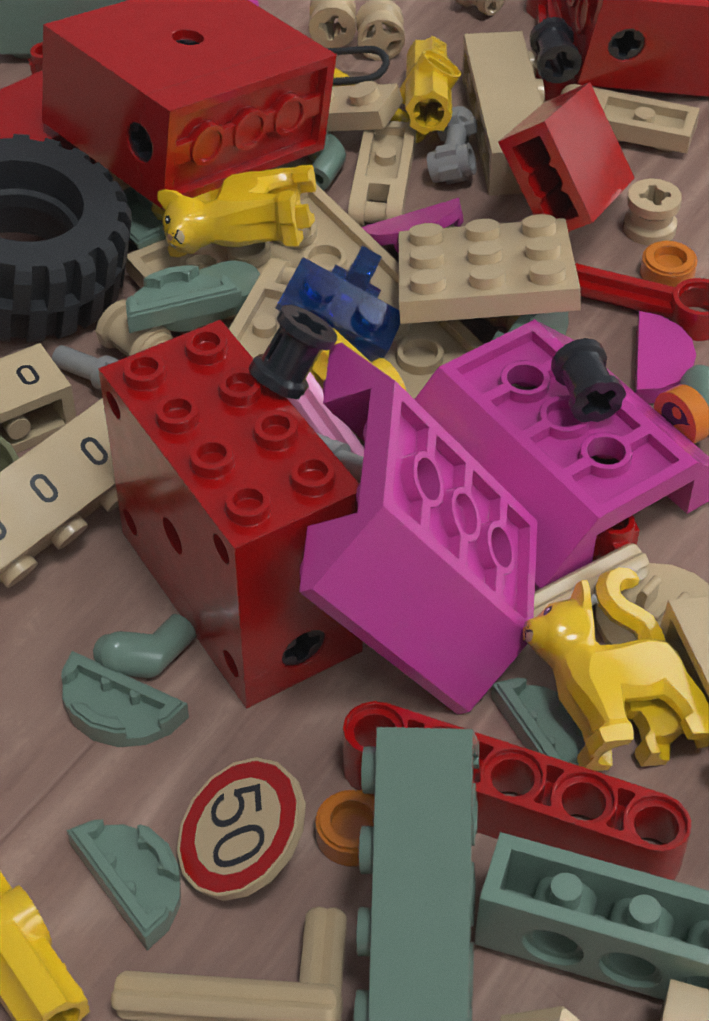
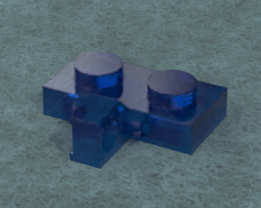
M361 246L348 271L335 264L330 272L302 257L275 309L280 311L284 305H293L317 315L337 330L371 362L386 356L401 325L400 310L379 299L378 296L381 289L369 283L382 256L364 246Z

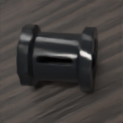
M550 17L532 28L529 35L530 46L538 55L536 65L541 78L555 84L564 83L572 79L582 66L581 54L577 46L573 44L574 32L572 27L563 18Z
M284 305L277 316L280 325L264 354H258L254 357L248 368L251 375L259 383L268 387L274 393L289 399L298 400L309 387L306 378L321 352L332 349L338 336L335 330L317 315L298 306Z
M589 338L574 340L560 348L551 361V370L556 381L566 386L571 395L568 405L574 418L580 422H600L620 410L622 401L626 397V392L621 381L609 374L606 368L607 355L602 344L595 339Z

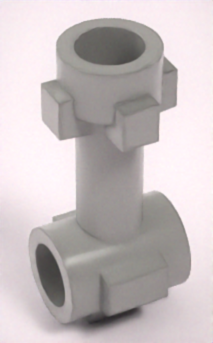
M452 107L450 122L443 131L437 130L440 141L445 140V144L436 146V151L427 154L428 171L433 183L446 181L447 185L467 181L468 176L476 174V160L473 149L469 144V137L471 134L477 133L478 124L472 112L465 107Z

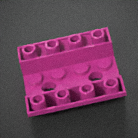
M534 319L439 366L414 400L538 521L535 591L591 563L596 535L663 497L668 496L686 514L709 502V456L622 381L626 397L622 401V407L614 415L600 422H580L574 418L568 405L571 395L566 386L556 381L551 370V361L556 352L565 344L574 340ZM608 370L610 375L615 376L610 370ZM516 383L524 387L536 386L538 388L532 390H521L513 387L512 384ZM590 457L616 458L619 462L605 465L594 461Z
M342 342L335 344L329 350L327 374L323 383V404L334 416L338 417L365 442L361 482L357 487L358 511L355 514L307 527L304 559L300 566L301 583L299 592L457 715L469 713L528 644L523 640V627L527 620L534 618L538 521L394 379Z

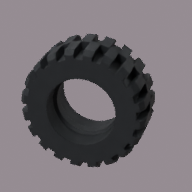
M14 134L13 138H0V233H26L46 240L24 242L0 237V341L10 342L11 337L26 338L27 343L43 342L45 336L55 334L58 339L72 335L77 331L78 325H81L83 328L88 327L102 316V312H105L110 305L116 302L119 290L123 287L132 218L125 193L118 182L113 181V176L99 162L93 165L88 154L75 147L70 151L62 148L60 141L45 138L44 142L29 139L30 135Z

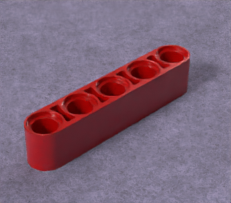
M371 701L362 703L351 709L345 717L343 724V771L345 779L353 788L362 791L361 766L364 746H376L377 727L465 728L385 702ZM474 731L479 741V769H473V783H476V800L478 802V833L498 839L500 832L669 880H675L680 872L691 833L690 816L687 809L678 800L667 794ZM501 792H516L520 794V796H508ZM570 815H585L592 820H579ZM642 838H653L662 842L663 845L650 844Z

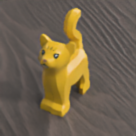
M300 165L293 168L233 174L223 181L220 188L194 198L184 196L174 190L165 189L158 191V201L165 210H162L154 203H152L151 210L158 220L163 221L164 234L169 244L167 250L170 257L194 254L200 248L210 244L242 247L267 241H281L285 246H299L304 237L303 231H298V229L309 228L315 222L314 213L310 212L309 205L301 204L300 202L301 193L315 192L317 189L313 165Z
M618 567L600 574L595 588L598 606L607 618L634 634L637 640L611 645H600L595 641V626L588 580H581L575 585L570 599L550 603L538 616L527 620L523 627V640L553 669L559 700L583 734L585 746L577 755L578 765L594 771L609 770L613 766L612 749L629 745L633 741L634 731L632 723L628 719L633 720L640 733L641 742L635 749V756L641 767L665 765L670 760V744L680 734H685L688 740H694L697 748H704L709 745V703L705 695L687 673L678 652L666 642L663 631L654 616L640 606L628 601L621 594V591L633 588L639 584L640 579L637 573L630 568Z

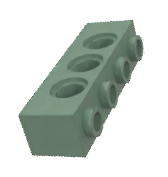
M500 832L479 899L474 944L665 1000L671 979L709 989V890Z

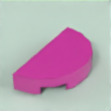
M456 198L363 226L362 228L381 246L394 244L395 251L399 253V231H409L411 227L423 223L439 224L443 228L450 225L460 227L464 219L460 200Z
M639 311L636 337L635 393L650 404L655 402L659 394L680 384L684 373L695 365L697 354L692 338L680 325L663 316Z

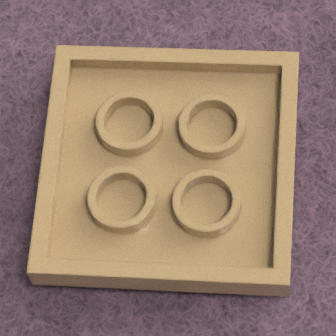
M537 214L524 218L522 222L499 224L498 221L493 219H477L468 222L466 226L443 228L439 224L423 223L411 227L409 231H399V310L401 324L580 311V284L566 219H556L551 215Z

